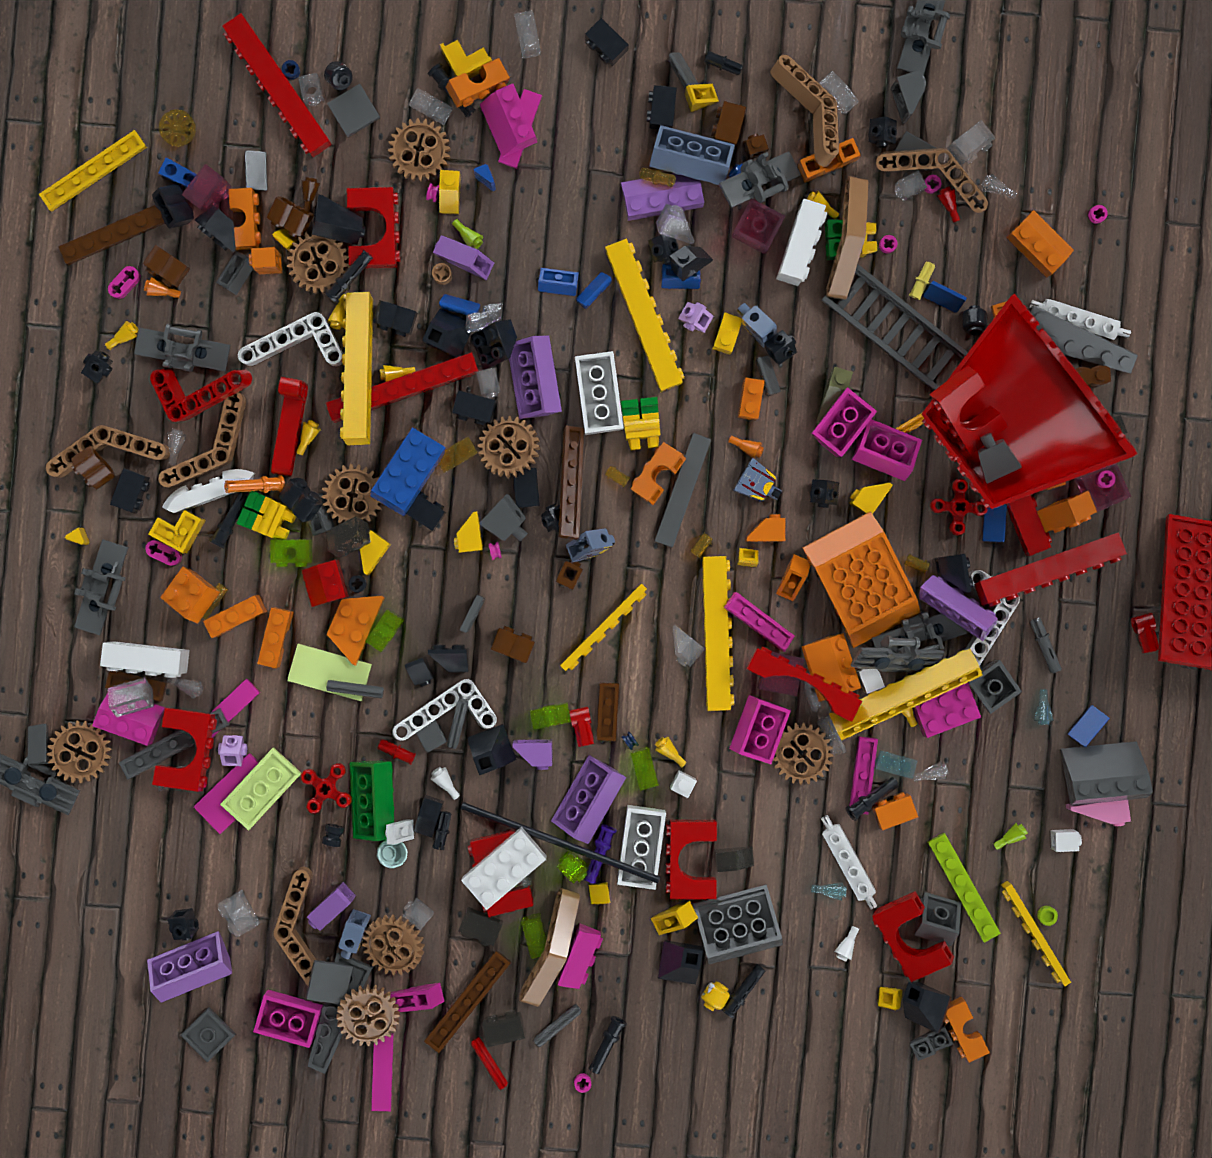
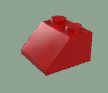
M332 560L301 570L311 607L349 597L339 560Z

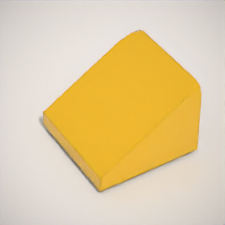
M285 228L274 232L272 235L275 240L288 251L294 247L293 242H298V239L287 233L288 230Z
M608 882L589 885L591 904L610 903Z
M880 987L878 1006L892 1010L900 1009L903 990Z

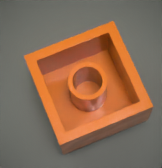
M1089 490L1059 500L1037 511L1045 532L1053 530L1054 533L1060 532L1066 527L1072 528L1080 525L1082 522L1090 520V515L1097 512Z
M183 566L160 598L185 619L198 624L220 592L195 571Z

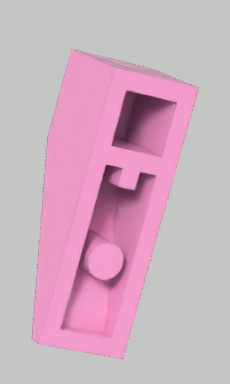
M1128 800L1081 805L1066 804V808L1071 811L1113 824V826H1124L1125 822L1131 821Z

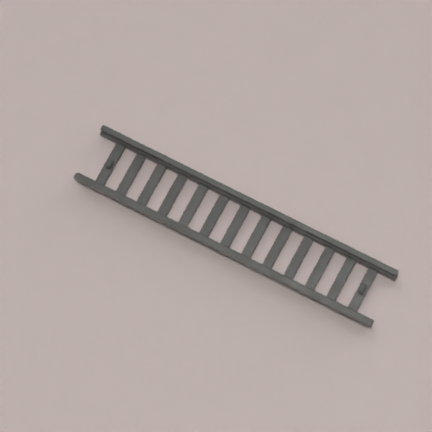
M857 264L855 274L859 278L850 288L846 300L841 299L836 304L825 295L821 301L932 390H936L940 386L933 382V380L950 358L955 354L963 360L968 352ZM866 282L874 290L854 315L851 316L844 308ZM881 294L888 300V303L868 328H866L859 320ZM894 306H896L903 314L881 340L874 334V331ZM911 318L918 326L896 352L888 344L908 319ZM926 330L933 338L911 364L903 356L922 332ZM940 342L948 349L926 376L918 368Z

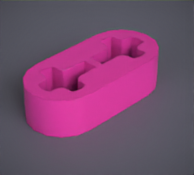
M125 267L109 284V294L116 299L124 298L140 281V272L134 267ZM128 272H134L133 276L135 278L133 280L130 278L128 279ZM115 286H121L120 290L122 292L120 294L117 292L115 293Z
M153 540L146 545V553L150 557L167 565L175 566L182 561L181 552L161 541ZM158 544L157 548L162 550V553L155 552L153 554L151 546ZM175 552V557H177V560H172V562H170L171 558L166 556L165 554H173Z

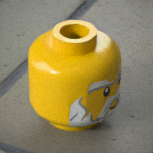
M715 981V983L710 982L701 996L702 1000L705 1001L704 1006L711 1011H714V1009L722 1010L730 997L729 989L718 981Z

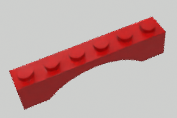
M763 646L761 649H755L746 667L747 670L763 678L790 676L803 680L822 694L829 704L832 713L850 722L853 721L863 702L858 699L860 695L850 690L846 693L841 690L842 686L834 682L828 684L824 682V677L816 673L813 676L806 673L807 669L797 664L794 667L788 664L790 660L781 655L778 658L772 656V651Z

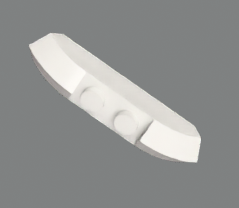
M242 469L226 470L222 472L223 479L216 477L210 479L209 484H196L191 487L192 490L190 491L186 485L182 486L167 498L162 507L178 514L184 510L187 511L236 492H225L224 483L226 480H253L254 473Z

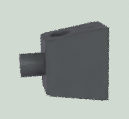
M991 433L980 437L984 447L978 450V455L987 483L1022 468L1020 461L1004 439L995 442Z
M508 494L479 523L503 541L512 534L520 542L528 534L520 527L526 517Z

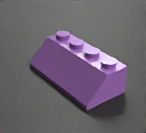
M671 173L621 182L628 221L702 208L704 205L700 180L688 176Z
M531 336L516 341L509 361L519 419L562 412L549 336Z
M932 575L920 587L919 598L981 641H984L997 623L998 618L996 614L989 609L985 610L980 607V604L975 599L965 597L960 589L952 588L942 577Z
M588 755L551 822L574 839L589 844L626 777L612 767Z
M219 931L147 960L150 990L160 1002L232 974L230 957Z

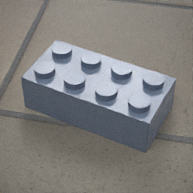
M660 125L649 167L719 185L720 182L725 181L727 178L735 144Z

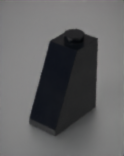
M318 194L314 209L312 235L358 245L359 239L363 238L365 233V227L362 226L363 218L327 197Z

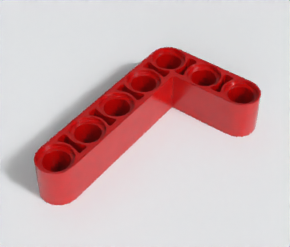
M170 369L154 370L150 375V380L169 420L180 422L193 418L248 387L252 382V375L247 370H233L188 396H185L175 373Z
M281 377L278 393L284 397L271 473L291 477L305 410L308 384L302 380Z

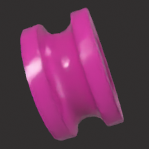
M929 175L923 182L924 191L929 194L936 193L941 187V179L937 175ZM931 180L937 184L933 189H931V185L927 184Z
M430 183L426 200L432 199L436 203L439 196V185L435 187Z
M1096 205L1088 212V218L1094 224L1101 223L1108 215L1107 209L1102 205ZM1097 210H1099L1100 214H1102V216L1098 219L1095 218L1096 215H1094V212H1096Z
M892 235L884 236L879 242L880 250L886 254L892 253L898 245L896 238ZM884 240H886L887 242L892 241L893 244L891 246L893 248H885Z
M1109 470L1101 471L1096 475V484L1101 488H1109L1115 483V475ZM1104 474H1106V477L1109 476L1110 480L1107 481V485H1105V482L1101 481V478L1104 477Z
M496 542L494 545L490 543L489 549L492 560H495L496 557L502 558L499 543Z
M581 1073L575 1077L574 1086L576 1090L581 1093L589 1091L591 1079L587 1074ZM582 1079L588 1082L584 1087H580V1084H577Z

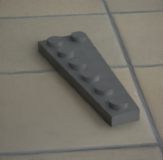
M1035 305L1032 306L1031 313L1040 323L1036 328L1038 330L1043 328L1064 355L1131 374L1138 357L1136 353L1111 343Z
M340 952L337 953L334 962L353 966L347 994L351 995V989L358 992L359 986L362 989L364 988L373 968L372 966L354 958L345 959L341 957ZM324 1002L308 1062V1067L324 1074L343 1035L341 1034L342 1027L337 1026L339 1020H336L337 1008L341 1005Z

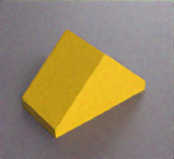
M713 84L686 86L685 97L691 112L719 102Z

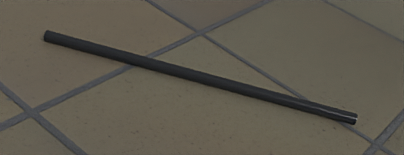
M465 802L462 803L461 810L514 830L523 827L530 836L651 882L658 884L661 877Z

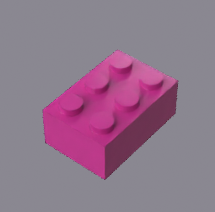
M968 682L913 707L922 735L926 738L981 718Z
M267 990L263 996L253 1032L310 1048L314 1040L323 1005Z

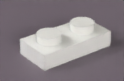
M406 819L386 825L385 835L387 844L394 845L414 839L413 820Z

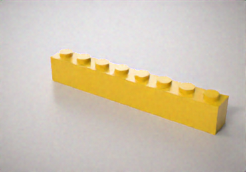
M626 238L606 246L605 252L660 393L681 385L684 374L681 368L677 369L675 363L677 356L674 350L670 351L668 343H671L667 332L663 333L661 325H664L660 314L656 315L654 310L657 306L653 296L649 297L647 292L650 288L646 278L642 279L640 274L643 270L639 260L635 261L633 256L636 252L632 242L628 243Z
M370 292L346 293V300L343 301L344 311L346 312V318H343L344 330L346 329V333L342 338L343 347H345V354H342V364L345 366V372H342L341 375L342 383L344 384V390L341 391L344 409H341L340 412L341 420H343V427L340 428V437L347 445H369L371 433L373 298Z
M726 556L702 557L706 707L708 711L731 710V706H734V694H730V686H734L733 675H730V667H733V656H729V648H732V637H729V629H732V618L728 617V611L724 608L730 599L727 596V591L731 590V581L727 579V572L730 571V560H726Z
M971 649L962 650L955 656L942 659L931 667H925L914 675H908L901 681L888 684L885 688L873 691L868 696L859 699L863 702L852 722L834 713H829V716L840 739L844 740L983 676Z

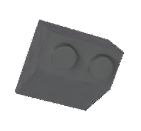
M919 70L897 77L891 86L902 124H905L913 114L926 87L925 77L920 74Z
M996 659L981 668L983 676L968 682L990 714L1022 692L1002 662Z
M924 892L922 903L925 908L922 915L916 917L914 935L938 943L945 940L948 946H952L959 935L961 903Z

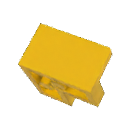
M458 40L446 46L444 43L440 44L441 51L455 77L466 73L468 78L471 79L479 74L482 65L492 61L484 47L466 56Z
M184 510L175 526L158 517L149 535L181 553H188L206 520Z

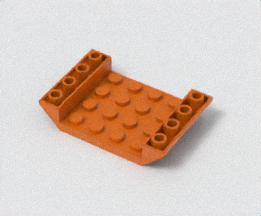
M871 512L802 547L810 565L817 572L846 630L844 632L852 648L897 626L902 620L912 618L921 613L918 599L890 542Z

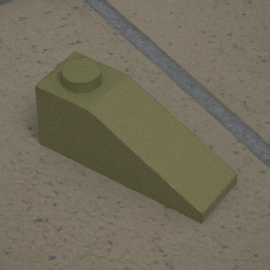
M838 367L831 369L816 420L817 425L847 387L849 388L853 372Z

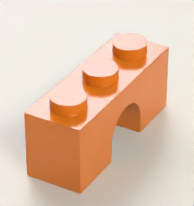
M499 58L482 65L479 72L483 80L481 83L472 82L466 73L448 81L446 89L457 108L462 105L467 107L478 98L481 100L485 99L491 92L507 86L510 77Z
M854 138L839 143V153L828 166H820L815 161L814 154L801 159L797 166L804 183L856 162L861 155Z
M252 188L229 189L230 209L233 212H243L246 215L244 224L240 227H234L235 250L259 248L261 233L258 232L257 224H260V214L256 210V205H259L258 193H255Z
M663 442L662 445L655 449L652 459L646 462L640 476L634 479L631 490L654 505L664 491L656 483L658 473L663 470H669L676 474L686 458L682 453Z
M254 595L204 620L203 623L210 637L217 638L233 630L236 626L267 613V610L260 596Z
M271 607L257 664L280 668L284 653V639L287 631L290 629L293 611Z
M959 997L950 1001L944 1022L945 1024L949 1023L951 1027L949 1033L953 1041L957 1040L960 1046L957 1050L961 1058H966L970 1063L990 1052L978 1031L971 1034L963 1033L964 1024L973 1019V1016L966 1001Z

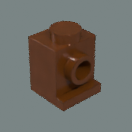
M753 134L743 141L748 160L757 158L769 150L764 134L760 136Z
M572 560L570 562L565 561L556 582L573 590L583 571L580 568L581 564L572 562ZM568 570H573V577L567 576Z

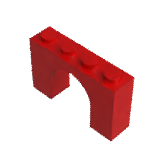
M393 187L347 188V208L349 211H374L382 215L386 221L385 235L378 243L369 246H348L349 266L365 250L373 257L365 268H397V262H400V250H397V243H400V233L396 231V224H399V212H396L395 204H399L398 193H395Z
M966 365L934 390L930 396L933 399L931 404L936 411L942 414L940 419L946 426H949L948 432L954 439H957V447L962 452L965 450L972 455L984 446L980 437L991 433L994 438L1006 429L1008 425L1001 413L991 405L972 420L960 422V412L965 402L985 387L979 374Z
M165 708L162 727L188 732L194 738L197 750L195 758L186 767L177 768L155 765L152 785L196 792L203 791V788H206L208 781L206 770L210 767L211 762L209 751L213 748L214 744L212 733L217 725L215 714Z
M670 819V824H666V836H670V844H666V855H670V863H666V874H669V882H666V894H669L670 899H716V877H694L687 875L679 867L678 857L683 847L691 842L717 841V821Z
M511 829L472 839L470 845H468L470 857L473 856L475 864H472V866L475 867L515 833L516 830ZM530 884L512 888L489 909L486 910L483 907L484 913L487 912L488 917L534 906Z
M916 891L877 908L872 916L874 925L881 930L883 940L886 944H889L893 957L900 962L903 974L911 982L951 965L954 959L945 940L926 949H914L902 940L899 926L922 915L925 908Z

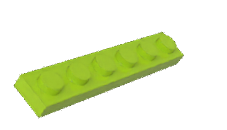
M942 833L929 840L927 843L982 941L985 943L1001 934L946 834Z

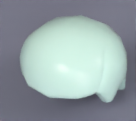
M385 840L377 848V858L380 864L387 868L399 867L407 859L408 851L403 842L392 845L387 844V840Z

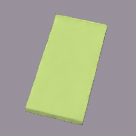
M298 643L287 681L330 692L326 688L328 680L367 685L372 664L358 660L355 666L345 656ZM330 692L358 701L363 699V696Z
M273 747L220 805L249 831L301 775V772Z

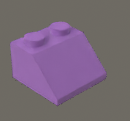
M552 739L513 741V748L531 766H537V770H547L549 766H552Z

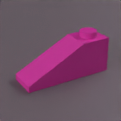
M440 983L425 984L391 992L390 997L396 998L395 1004L399 1005V1010H397L399 1012L433 1009L444 1002Z

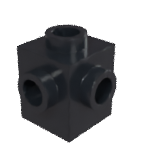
M886 116L870 119L868 142L875 144L877 148H887L890 144H896L897 121Z
M674 233L661 234L648 240L654 263L662 262L663 265L669 264L670 255L679 250Z
M783 330L764 342L768 355L778 365L797 353L795 347L796 340L791 334L787 335Z
M95 351L92 355L89 353L83 361L85 367L81 374L98 384L104 376L107 378L111 373L113 361L109 359L110 356L102 351Z
M812 479L810 502L817 503V507L829 508V505H837L839 482Z
M555 503L545 508L546 511L541 514V520L548 532L555 530L558 533L560 505Z
M193 908L175 910L167 919L169 931L172 933L174 940H189L193 938V935L199 929V922L195 917Z

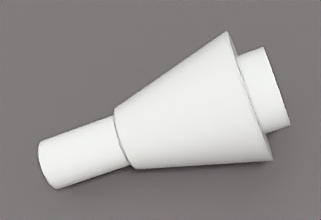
M438 767L431 773V780L447 791L454 800L460 796L453 787L446 767Z
M852 926L848 936L836 948L834 952L837 953V958L847 962V959L852 960L854 940L859 931L858 928Z

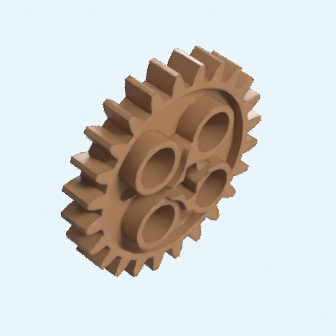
M417 118L414 124L409 119L408 126L402 123V130L396 127L398 134H391L395 141H389V145L393 148L388 149V152L394 154L389 159L390 161H395L393 163L394 168L399 167L398 174L405 172V179L411 175L413 182L416 177H419L420 182L423 181V177L430 181L431 174L437 178L436 171L440 172L442 165L448 166L445 159H450V155L446 153L451 151V148L446 146L450 143L449 139H444L447 136L446 132L440 133L441 126L435 128L434 121L428 125L427 119L420 123L419 118ZM421 134H425L421 144L423 151H420L418 166L415 167L414 165L418 157L416 150L420 148ZM410 135L417 136V140L415 142L407 141ZM430 139L436 141V144L432 147L426 145ZM404 155H413L410 161L403 160ZM424 158L432 159L431 164L427 166L423 165L422 161Z
M305 233L306 239L303 240L301 237H298L300 243H292L295 246V250L289 249V252L293 254V256L287 257L292 262L287 267L293 269L289 275L296 276L293 281L295 283L300 281V288L306 285L307 292L313 288L314 294H317L318 289H320L322 294H325V288L329 290L336 282L335 279L342 277L346 272L344 269L350 267L349 264L345 263L349 261V256H344L348 250L341 249L344 246L343 242L337 244V240L315 235L310 237ZM328 246L327 253L320 254V247ZM311 247L315 248L317 257L321 260L320 264L326 274V278H323L320 268L316 265L317 261ZM309 253L310 259L303 262L301 259L303 254ZM330 263L336 264V268L332 272L327 271V266ZM318 271L316 279H309L310 272Z
M511 416L508 417L507 421L501 417L500 423L494 420V426L487 425L489 431H482L485 437H479L483 444L477 445L482 450L478 454L480 457H483L481 462L483 464L486 463L485 468L487 470L491 468L493 475L498 471L499 477H502L505 473L506 477L509 478L510 473H513L516 478L518 471L524 475V468L531 470L529 463L536 464L533 457H539V454L535 451L540 450V446L536 444L540 440L538 437H535L537 433L535 430L532 431V425L526 426V420L520 423L519 417H516L514 421ZM508 431H514L511 437H505ZM498 435H500L509 446H512L514 451L521 457L520 459H517L515 455L508 448L505 447L504 443L497 438ZM494 444H500L497 450H491ZM521 444H527L524 450H518ZM507 457H513L510 463H504Z
M350 464L348 470L343 465L342 472L335 469L337 475L329 474L332 480L331 482L325 480V483L329 486L328 488H322V490L327 492V495L322 496V498L327 499L323 506L330 507L326 512L334 513L332 519L339 517L338 523L340 524L345 520L346 526H349L351 521L354 526H357L358 521L365 525L364 519L371 522L370 515L377 517L378 515L375 510H382L378 505L380 502L371 497V490L379 477L373 478L375 474L373 471L368 474L367 467L361 471V465L359 464L356 469H354L353 464ZM357 478L358 483L355 488V493L358 494V497L353 499L352 511L349 512V507L352 501V497L349 496V493H353L354 481ZM344 479H349L351 482L348 489H343L341 486ZM362 483L369 484L368 492H361L360 486ZM342 497L347 501L344 508H340L337 504L338 500ZM360 501H363L366 505L365 510L362 512H358L356 509V505Z
M76 721L75 726L69 722L68 729L61 726V733L55 731L57 738H50L54 744L47 746L52 749V752L47 753V755L52 756L53 759L48 761V763L55 764L52 770H59L57 776L60 777L65 774V781L71 777V783H75L77 778L80 783H83L84 778L90 782L91 775L98 778V771L105 772L102 766H109L105 760L112 758L110 755H107V752L112 751V748H107L106 745L111 743V741H105L104 738H106L107 734L101 735L102 729L99 728L94 730L93 723L88 727V721H84L82 726L80 721ZM74 734H78L80 741L74 745L71 742V737ZM92 742L98 745L94 753H91L88 749L89 744ZM64 744L77 749L82 747L83 752L94 756L96 759L91 760L83 755L77 757L78 753L64 747ZM65 751L71 754V759L68 762L62 760V754ZM83 759H86L89 763L86 770L80 769L79 766Z
M805 722L802 723V727L795 723L794 729L788 725V732L783 731V736L775 753L776 757L773 758V761H778L774 768H781L779 775L786 773L785 780L792 777L793 784L796 779H799L800 785H802L803 780L810 784L811 778L817 782V775L824 777L822 771H829L826 764H832L828 760V757L834 756V754L828 752L833 749V746H827L830 738L824 740L826 733L819 734L820 727L813 730V724L806 728ZM806 735L809 739L808 743L800 745L797 741L798 737ZM791 740H793L802 751L805 749L807 750L806 756L815 764L813 767L807 762V760L803 756H801L800 758L798 757L799 752L790 743ZM785 748H792L794 755L787 758L784 756L783 751ZM812 750H820L822 753L821 757L813 759L810 756ZM799 762H804L807 765V769L804 772H799L796 769V765Z
M393 914L390 919L385 915L382 919L378 917L366 929V934L363 936L365 941L362 946L367 947L364 953L369 954L367 960L373 959L372 966L379 965L378 971L384 968L385 974L390 970L393 976L397 971L402 975L404 971L409 973L411 969H415L421 961V957L424 954L422 949L425 946L421 942L424 938L418 937L420 930H413L415 924L408 925L409 919L403 922L402 916L396 920Z
M367 984L364 990L359 986L358 992L351 989V995L346 993L345 1000L341 999V1006L337 1008L336 1020H339L337 1026L342 1027L341 1034L346 1033V1039L352 1037L353 1044L359 1040L360 1046H362L363 1042L370 1046L371 1041L377 1045L378 1039L385 1042V1035L391 1037V1031H396L395 1025L399 1024L398 1017H400V1012L397 1011L399 1010V1005L395 1004L396 998H390L391 992L384 994V988L377 991V985L370 989L369 984ZM377 1002L379 1005L372 1006L371 1003ZM353 1008H359V1009H361V1010L355 1012V1011H353L352 1009H353ZM379 1019L384 1020L383 1023H377L376 1021ZM359 1025H364V1026H366V1027L360 1029V1028H358L357 1026H359Z

